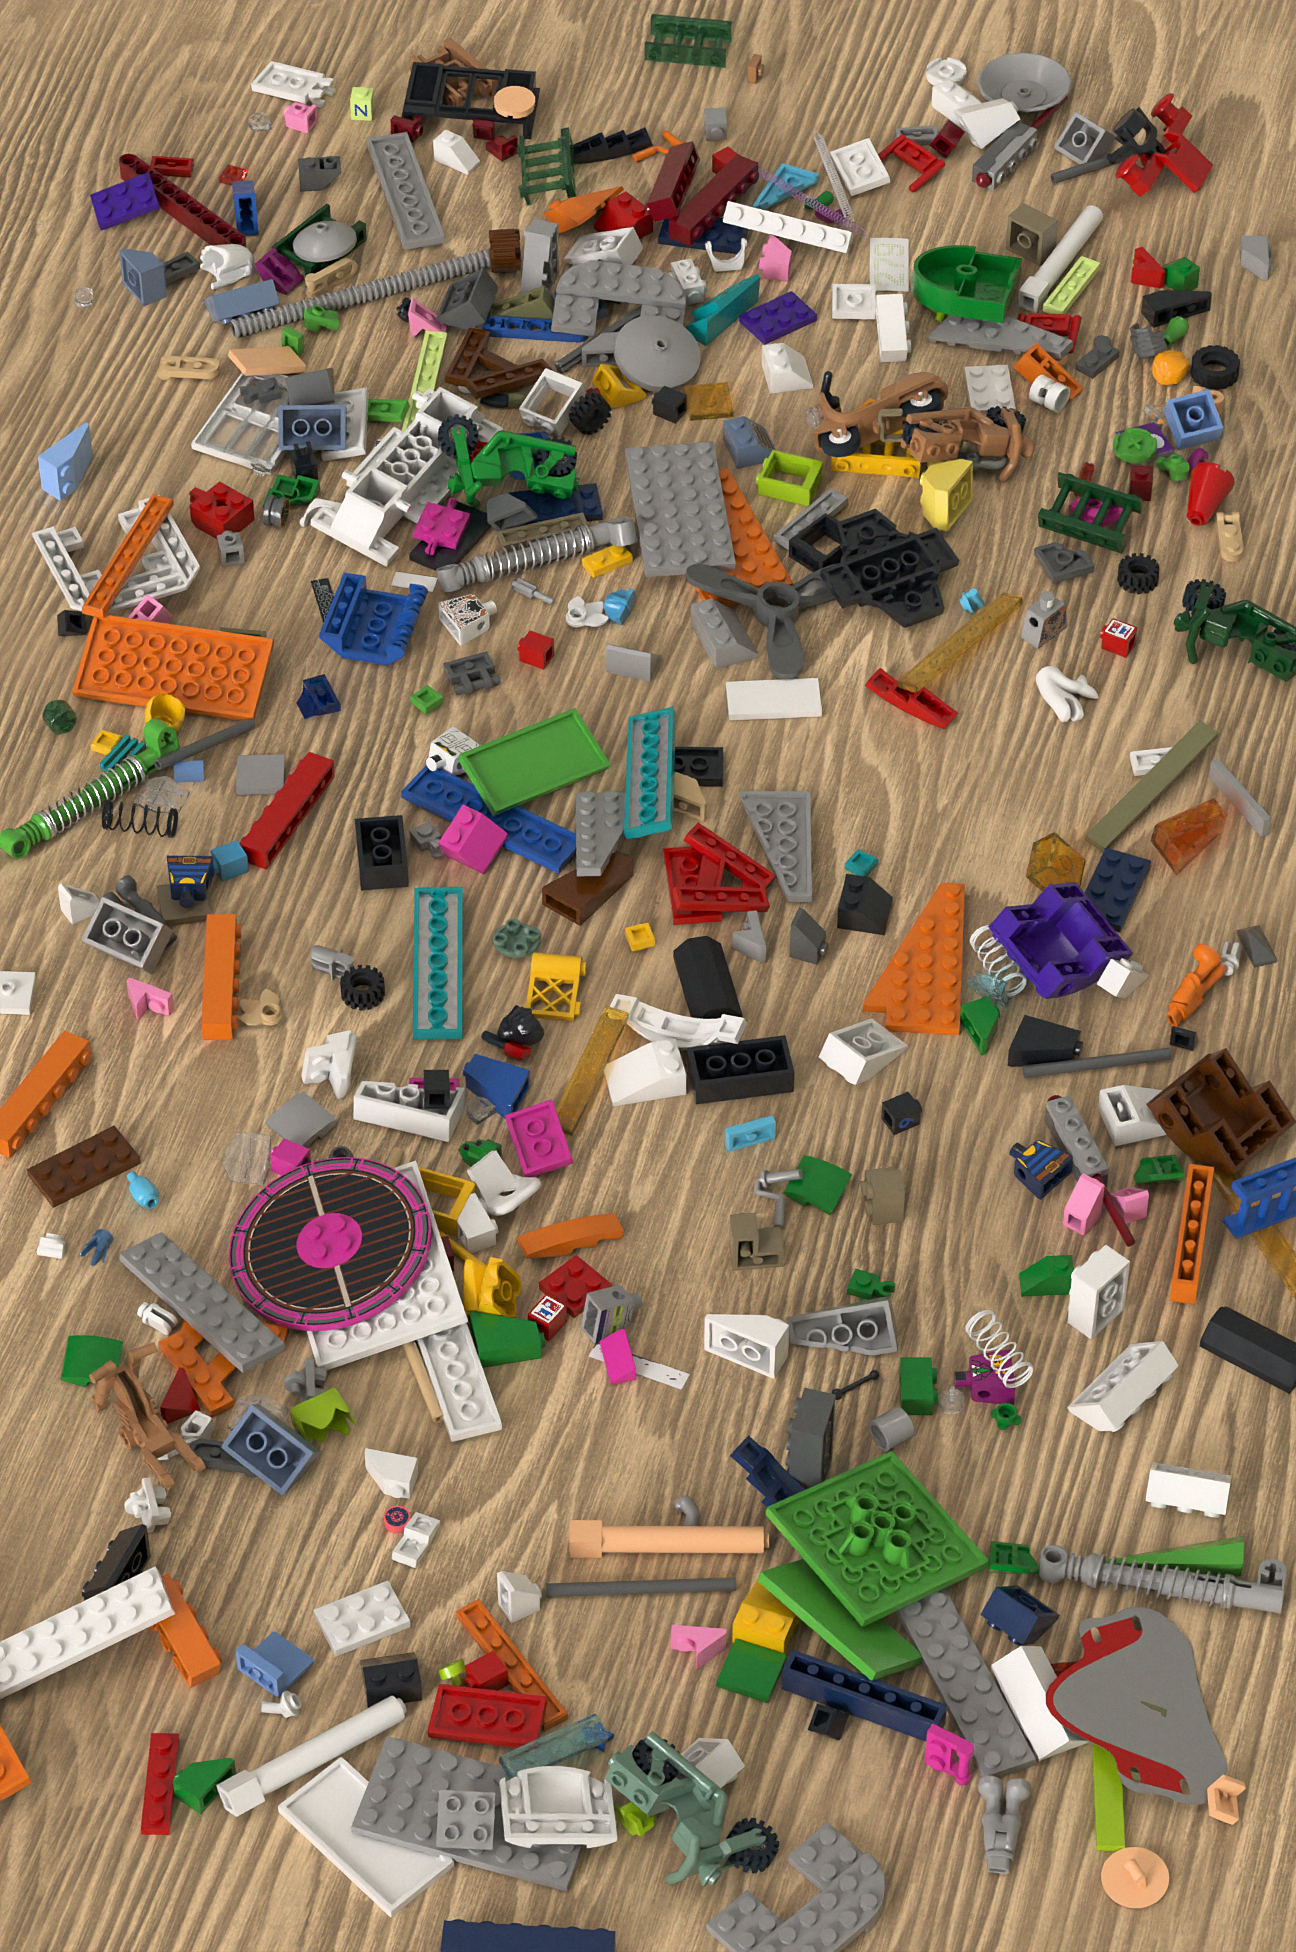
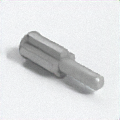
M519 577L512 583V590L531 599L536 597L551 605L555 602L554 598L538 591L537 586Z

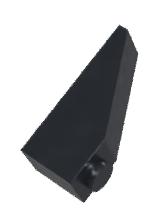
M1160 290L1143 296L1141 313L1151 326L1155 328L1168 324L1176 316L1187 318L1210 311L1212 293L1210 291Z

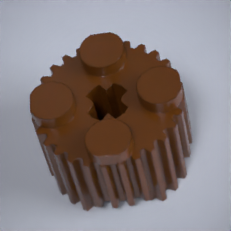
M519 229L489 230L491 272L521 271L522 260Z

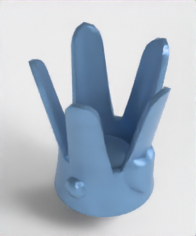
M104 1229L96 1230L92 1239L84 1245L85 1248L81 1251L80 1256H85L96 1247L91 1265L95 1266L103 1252L102 1262L105 1263L107 1250L114 1241L112 1234Z

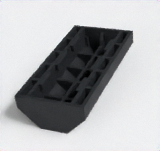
M708 936L685 940L673 951V958L690 1016L700 1019L721 1018L722 1014L743 1018L721 943Z
M1227 1306L1220 1307L1210 1319L1200 1340L1199 1347L1290 1394L1296 1387V1342Z

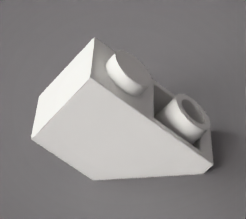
M1121 958L1120 961L1111 959L1097 985L1116 997L1127 998L1147 980L1149 975L1142 971L1144 967L1133 960L1129 962L1124 958Z
M476 1193L470 1194L457 1220L458 1238L464 1249L472 1254L495 1246L496 1234L499 1231L495 1220H490L485 1202H480Z

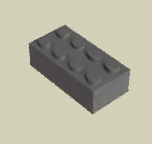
M804 1388L802 1397L796 1398L794 1413L796 1415L795 1418L789 1419L787 1427L789 1437L786 1445V1450H789L786 1458L787 1472L805 1489L826 1481L833 1459L836 1394Z

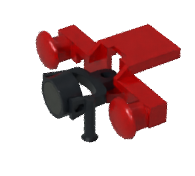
M1172 93L1163 96L1151 111L1152 118L1157 116L1165 124L1163 128L1165 139L1161 143L1156 139L1157 128L1150 122L1140 107L1129 110L1113 128V132L1117 135L1114 139L1121 143L1122 146L1112 154L1108 153L1107 160L1109 163L1115 164L1116 160L1129 150L1134 153L1121 163L1115 176L1117 179L1122 178L1139 197L1152 188L1164 165L1193 193L1200 189L1213 166L1182 135L1192 115L1183 106L1178 109L1171 102L1174 98ZM1144 128L1146 137L1144 143L1140 146L1134 137ZM1173 148H1175L1177 151H1176L1175 154H1174V153H1173L1172 151H1170V150H1172ZM1139 156L1144 168H1141L1136 164Z

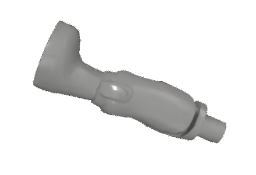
M984 1776L978 1782L979 1793L986 1801V1811L981 1820L984 1826V1846L986 1852L984 1859L987 1861V1871L1006 1874L1009 1873L1010 1864L1014 1862L1013 1854L1017 1844L1019 1829L1022 1826L1019 1810L1021 1804L1030 1796L1031 1784L1020 1778L1007 1782L1005 1792L1006 1810L1002 1816L1000 1814L1003 1782L995 1776Z

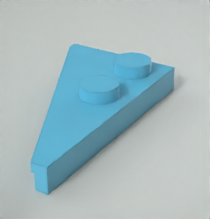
M784 163L781 164L774 174L778 178L776 183L780 178V180L782 179L789 183V185H792L793 188L788 193H791L793 189H795L794 193L796 190L802 191L819 181L818 173ZM771 180V183L766 185L752 207L765 210L791 195L784 192V187L781 190L773 185Z

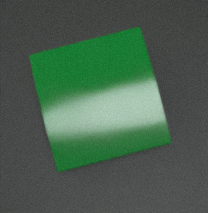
M804 1155L796 1170H802V1179L789 1181L783 1194L802 1206L809 1202L830 1215L852 1174L824 1160Z
M89 1335L68 1336L60 1380L86 1387L88 1382L93 1383L89 1375L102 1367L106 1362L111 1360L115 1363L116 1368L119 1367L123 1341Z

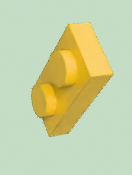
M615 545L582 558V565L593 578L633 562V556L625 546Z

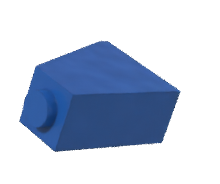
M253 180L232 182L237 230L244 236L257 235L259 231Z
M474 1054L472 1060L464 1066L463 1076L466 1079V1088L504 1119V1115L516 1112L519 1109L531 1086L530 1070L482 1055Z

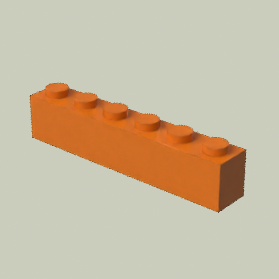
M207 914L201 1021L203 1040H233V1030L238 1029V1017L234 1015V1011H238L239 1007L238 996H235V993H239V978H235V975L240 974V960H236V956H241V943L237 942V938L242 937L241 924H237L236 914Z
M64 1030L0 1108V1154L10 1158L16 1150L22 1147L24 1140L30 1133L35 1131L37 1124L43 1116L48 1115L52 1105L63 1096L68 1085L73 1083L81 1069L89 1064L92 1053L88 1040Z
M1189 1164L1169 1300L1172 1302L1193 1305L1196 1302L1214 1167Z

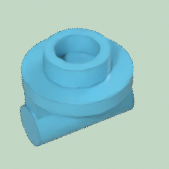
M973 588L968 593H961L963 598L959 600L964 611L969 610L972 614L974 609L984 607V601L977 589Z

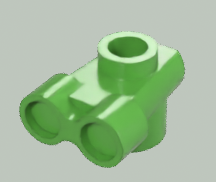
M314 305L313 308H305L303 314L305 319L304 326L308 330L318 332L321 326L331 330H338L340 321L337 319V311L325 310L318 305Z
M1173 453L1168 458L1159 457L1156 460L1157 468L1169 471L1170 480L1181 481L1188 478L1187 472L1190 469V465L1184 460L1183 455Z

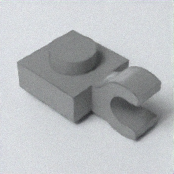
M431 822L409 830L410 838L421 851L428 849L435 859L444 855L438 844L442 836Z

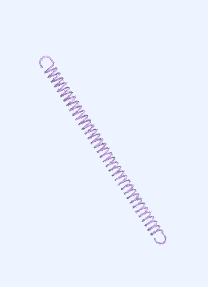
M763 169V174H765L766 172L767 174L765 177L763 175V177L761 178H763L769 183H771L770 181L772 180L773 185L783 190L782 184L785 181L782 180V183L779 185V182L781 181L780 178L779 181L776 183L778 179L777 176H774V174L771 175V172L768 173V171H765V169ZM796 190V192L794 194L792 193L791 196L797 197L796 194L798 191ZM805 193L804 199L801 198V200H800L799 196H798V198H796V199H799V201H802V203H805V202H806L805 199H806V197H807V196H806V193ZM810 197L811 201L808 206L831 220L834 217V222L838 223L835 220H838L839 216L842 217V215H839L836 211L833 212V210L829 215L830 208L826 213L827 206L821 205V202L818 203V200L814 206L816 201ZM844 217V219H843V221H842V222H843V225H841V226H843V227H844V225H845V224H844V221L846 220L845 217ZM851 223L844 227L846 229H849V231H852V233H855L853 232V230H850V228H847L848 226L850 227Z

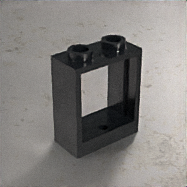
M826 513L789 540L788 557L812 572L840 563L843 556L840 545L827 555L811 546L824 535L839 543L836 532V524L839 521Z

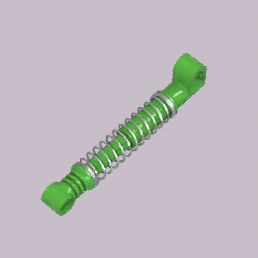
M159 718L149 720L144 727L146 750L137 755L126 757L122 760L121 765L115 764L114 769L108 768L106 774L102 772L100 778L93 777V782L87 781L85 787L79 786V794L72 790L71 798L64 795V803L57 799V808L53 804H49V812L43 808L41 811L33 814L29 822L16 829L7 828L0 834V849L15 859L24 858L30 851V847L42 840L52 839L56 836L57 832L62 833L64 828H70L72 823L76 824L79 819H85L86 814L91 815L94 810H99L101 805L104 806L103 803L107 799L114 801L116 796L120 797L123 792H129L130 787L135 788L138 783L142 784L148 779V775L158 770L154 764L155 759L180 749L176 730ZM90 807L92 811L87 813L86 809ZM83 812L84 816L79 817V813ZM75 816L77 820L75 822H72L71 818ZM66 821L70 822L69 826H64V823ZM62 826V830L57 831L56 827Z

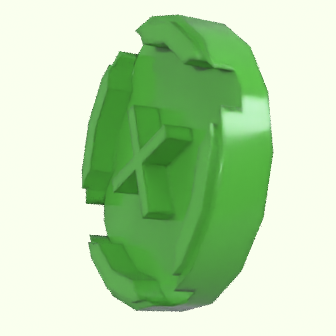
M1128 428L1121 434L1120 432L1117 433L1114 437L1113 452L1123 461L1143 463L1155 456L1157 452V439L1153 438L1147 430Z

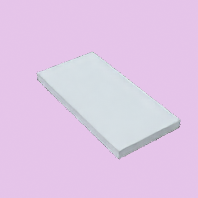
M340 1757L278 1806V1811L384 1912L393 1917L454 1867V1860L450 1857L442 1855L438 1857L351 1833L352 1823L369 1782L346 1760Z

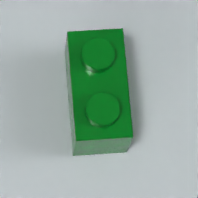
M900 1357V1407L907 1415H932L933 1405H938V1389H933V1384H937V1368H932V1357Z

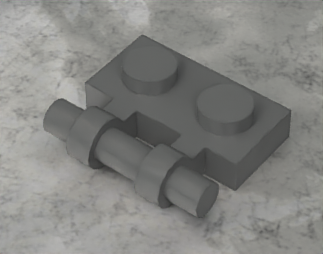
M487 651L443 663L444 671L451 685L461 683V685L454 686L456 695L473 694L475 690L482 688L485 690L491 689L493 685L501 683L499 675L490 676V674L495 673V666ZM481 678L480 680L470 682L471 679Z

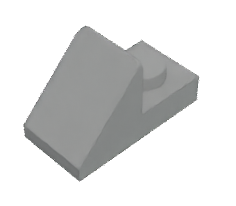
M756 910L748 911L747 922H743V931L733 932L732 947L734 950L763 963L766 962V944Z

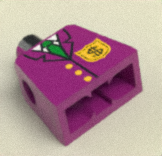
M1011 1349L999 1351L994 1359L1007 1355ZM995 1352L986 1353V1355L992 1359ZM984 1354L973 1355L969 1358L968 1371L954 1372L955 1387H970L971 1399L974 1402L1010 1403L1014 1405L1016 1388H1008L1004 1385L1003 1380L998 1376V1371L991 1367V1361L987 1360ZM1010 1357L1004 1363L1001 1369H1005L1013 1365L1012 1357ZM1006 1358L993 1361L995 1368L999 1369ZM1008 1370L1000 1371L1002 1378ZM1014 1372L1007 1379L1014 1378ZM1015 1380L1006 1381V1383L1013 1384L1015 1383Z

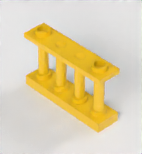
M904 428L892 434H903ZM879 439L863 446L861 454L853 453L846 457L837 458L831 456V471L920 478V462L909 453V448L906 450V457L893 456V447L901 446V442H883ZM871 445H885L884 455H871Z

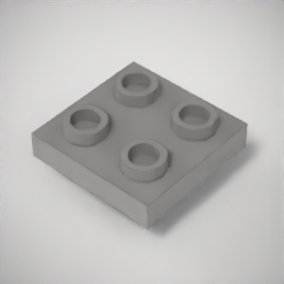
M439 1790L436 1847L493 1850L496 1792Z

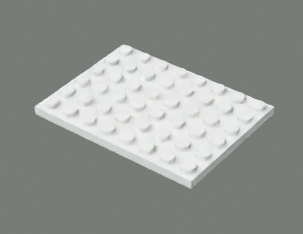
M416 1161L395 1167L394 1169L402 1173L415 1185L422 1195L430 1215L432 1239L425 1265L418 1278L405 1294L381 1313L363 1322L340 1329L307 1331L315 1361L319 1368L326 1369L327 1371L468 1322Z

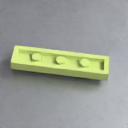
M1081 256L1043 304V312L1066 314L1100 270V262Z

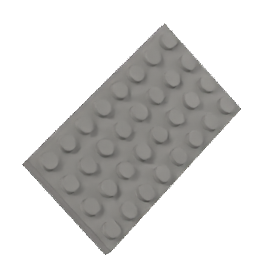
M714 442L625 448V458L645 578L684 575L687 568L693 564L709 565L721 571H735L736 562Z
M390 1736L386 1737L351 1826V1833L438 1857L440 1855L450 1857L456 1862L565 1892L569 1888L584 1845L532 1844L531 1848L505 1841L499 1781L504 1777L505 1781L517 1776L518 1771ZM439 1790L496 1792L493 1850L436 1847Z

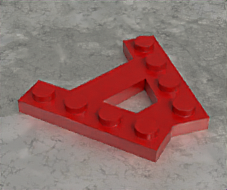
M698 822L686 834L683 840L703 854L696 886H674L672 893L677 910L728 912L756 910L757 912H768L770 904L765 890L773 883L776 875ZM726 869L742 880L741 887H720L723 870Z

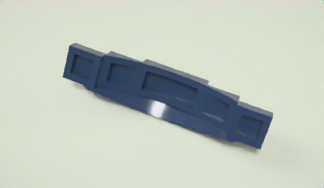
M749 1435L730 1455L749 1473L746 1480L765 1496L762 1503L766 1507L806 1490L780 1465L770 1451L761 1447Z

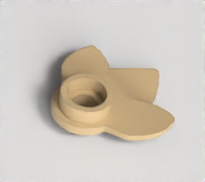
M264 989L260 995V1000L241 999L240 1006L244 1014L239 1017V1021L250 1026L278 1024L283 1018V1012L279 1007V997L274 992Z

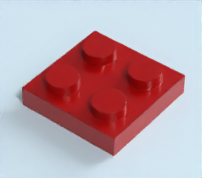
M577 1255L539 1282V1290L554 1299L561 1300L567 1305V1313L573 1318L584 1311L587 1293L612 1287L608 1280Z

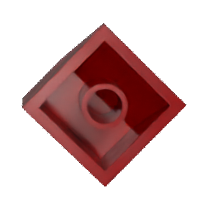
M624 192L611 199L594 224V229L598 232L634 227L639 239L653 232L652 215L648 214L645 205L628 192Z

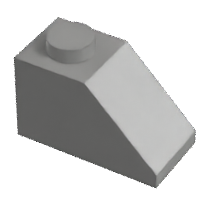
M619 332L602 333L582 347V367H599L600 364L618 366L614 357V345Z

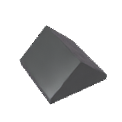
M333 368L285 378L290 405H325L335 402Z

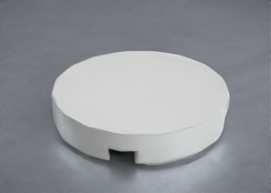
M947 57V60L937 58L931 61L926 69V78L934 86L946 79L962 85L967 76L965 64L960 60Z

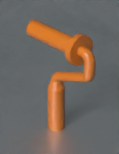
M668 130L662 133V137L673 146L687 143L677 139ZM651 146L633 154L632 157L635 162L654 155L657 151L667 154L669 150L660 146Z

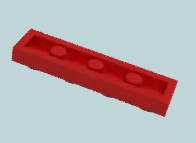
M151 1733L141 1821L142 1835H170L174 1798L173 1780L177 1769L179 1734Z

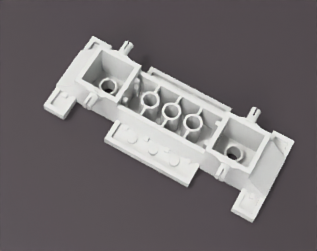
M439 387L436 392L428 388L424 394L418 391L413 394L412 399L417 401L416 407L420 409L416 414V419L404 432L393 427L353 473L347 469L343 472L342 478L347 480L346 485L350 488L346 491L345 499L338 513L322 506L311 519V526L386 567L399 553V547L383 538L403 516L418 523L427 502L441 505L451 494V490L447 489L450 476H454L455 472L459 474L456 460L453 459L454 455L447 456L446 451L442 452L441 446L438 445V429L442 421H447L449 416L454 418L457 414H459L460 418L464 415L467 420L469 418L472 419L473 424L477 426L478 440L488 443L496 432L503 431L502 427L485 419V415L477 411V406L442 387ZM456 429V433L460 434V429ZM452 432L450 433V435H449V433H448V435H447L448 438L450 437V440H451V437H452Z

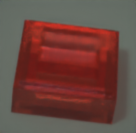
M228 164L219 176V182L232 186V182L244 181L247 177V169Z

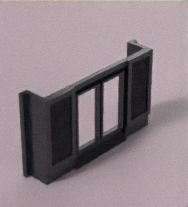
M413 62L401 117L410 120L411 115L523 124V139H531L540 95V88H536V71L510 69L502 71ZM448 76L469 78L464 107L442 105ZM476 78L498 80L496 93L509 86L527 88L535 96L533 112L526 117L513 118V116L508 115V117H504L497 113L494 105L493 109L471 107Z

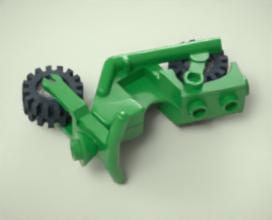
M457 414L454 418L451 416L447 417V421L443 420L441 426H439L438 445L441 446L442 452L446 451L447 456L454 455L459 474L455 472L454 476H450L447 489L451 490L452 495L464 489L466 502L474 508L480 506V501L475 498V494L483 486H500L504 477L512 471L522 472L527 489H531L538 494L550 493L557 498L565 499L566 497L571 498L572 492L578 489L580 478L576 477V446H572L570 440L566 442L564 437L557 439V436H553L552 440L550 437L545 440L500 430L494 434L470 465L469 455L472 454V450H475L478 443L477 426L473 424V420L470 418L467 420L464 415L460 418L459 414ZM532 456H536V460H537V467H536V469L534 468V462H533Z

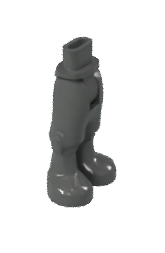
M126 875L119 880L116 885V892L123 900L135 908V912L172 929L153 907L152 903L138 895L137 883L134 878ZM108 892L103 896L126 907L113 892ZM172 933L164 950L176 941L177 936Z

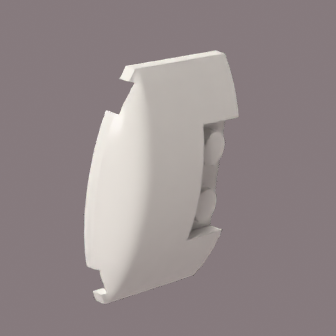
M564 1766L534 1767L518 1771L517 1776L508 1781H505V1777L499 1781L505 1841L531 1848L532 1844H586V1848H593L616 1842L617 1830L611 1784L606 1779L602 1783L590 1777L591 1772Z

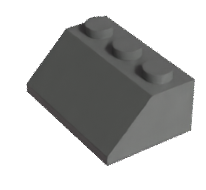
M485 268L449 286L436 318L439 323L468 330L469 327L473 328L476 326L478 328L486 322L493 300L496 298L498 286Z

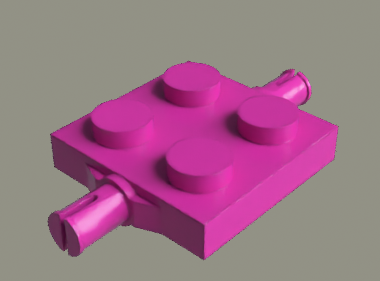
M449 498L446 506L427 502L413 531V538L428 543L425 549L428 555L429 553L434 555L438 546L456 550L470 520V513L456 510L455 507L458 501L455 498L454 500Z

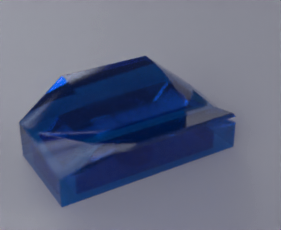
M325 674L303 680V692L296 703L304 719L341 711V704Z

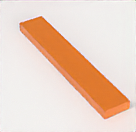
M480 1599L456 1611V1617L485 1655L494 1651L508 1669V1685L515 1693L547 1697L548 1703L542 1725L544 1731L568 1719L566 1710Z

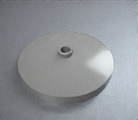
M641 316L629 321L620 330L614 345V357L624 376L635 385L653 392H659L664 386L674 390L685 387L693 380L700 365V349L694 336L678 322L662 316Z

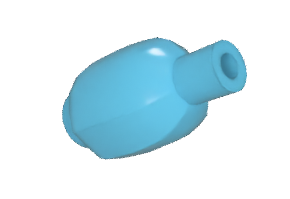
M130 1172L127 1175V1179L130 1181L129 1191L134 1200L143 1208H155L159 1203L158 1190L155 1185L147 1178L138 1176L136 1172Z

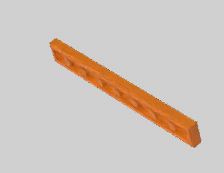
M152 494L83 604V614L99 618L105 617L174 506L173 499Z

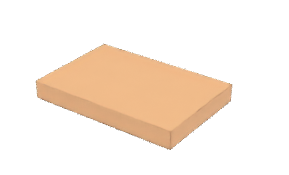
M289 346L229 349L228 357L245 376L304 373L306 370L305 363Z

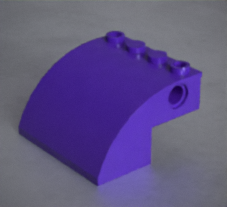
M1076 882L1049 884L1032 904L1007 906L988 926L993 932V938L1005 947L1008 957L1017 962L1022 969V974L1032 981L1036 986V992L1045 999L1064 997L1087 988L1099 981L1111 959L1120 961L1121 958L1128 960L1134 954Z

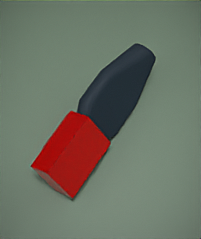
M486 1030L481 1035L483 1040L504 1049L505 1056L517 1061L530 1057L532 1049L515 1041L503 1040L498 1035Z

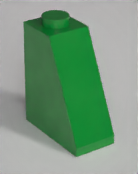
M478 1311L470 1312L471 1332L482 1368L541 1358V1348L545 1347V1338L543 1332H538L536 1322Z

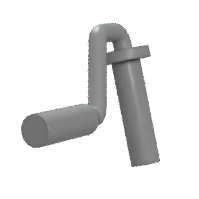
M801 1169L769 1173L768 1170H763L761 1177L755 1181L754 1192L756 1195L777 1199L773 1227L784 1228V1197L777 1193L760 1190L761 1183L764 1188H768L771 1183L802 1179Z

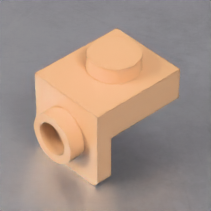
M1222 1775L1207 1788L1209 1815L1231 1825L1239 1820L1237 1796L1246 1789L1245 1783L1227 1775Z

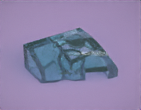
M976 973L972 978H968L967 985L983 998L988 996L991 1002L998 1005L1009 1006L1010 997L1004 993L1007 983L1002 978L982 973Z

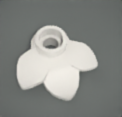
M577 596L568 603L566 623L572 627H582L584 625L597 627L605 624L609 618L602 614V601L585 604Z

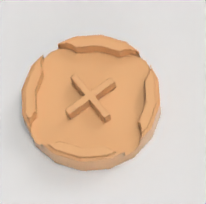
M509 86L499 90L494 96V108L497 113L504 117L509 115L513 116V118H522L531 114L534 110L535 96L527 88Z

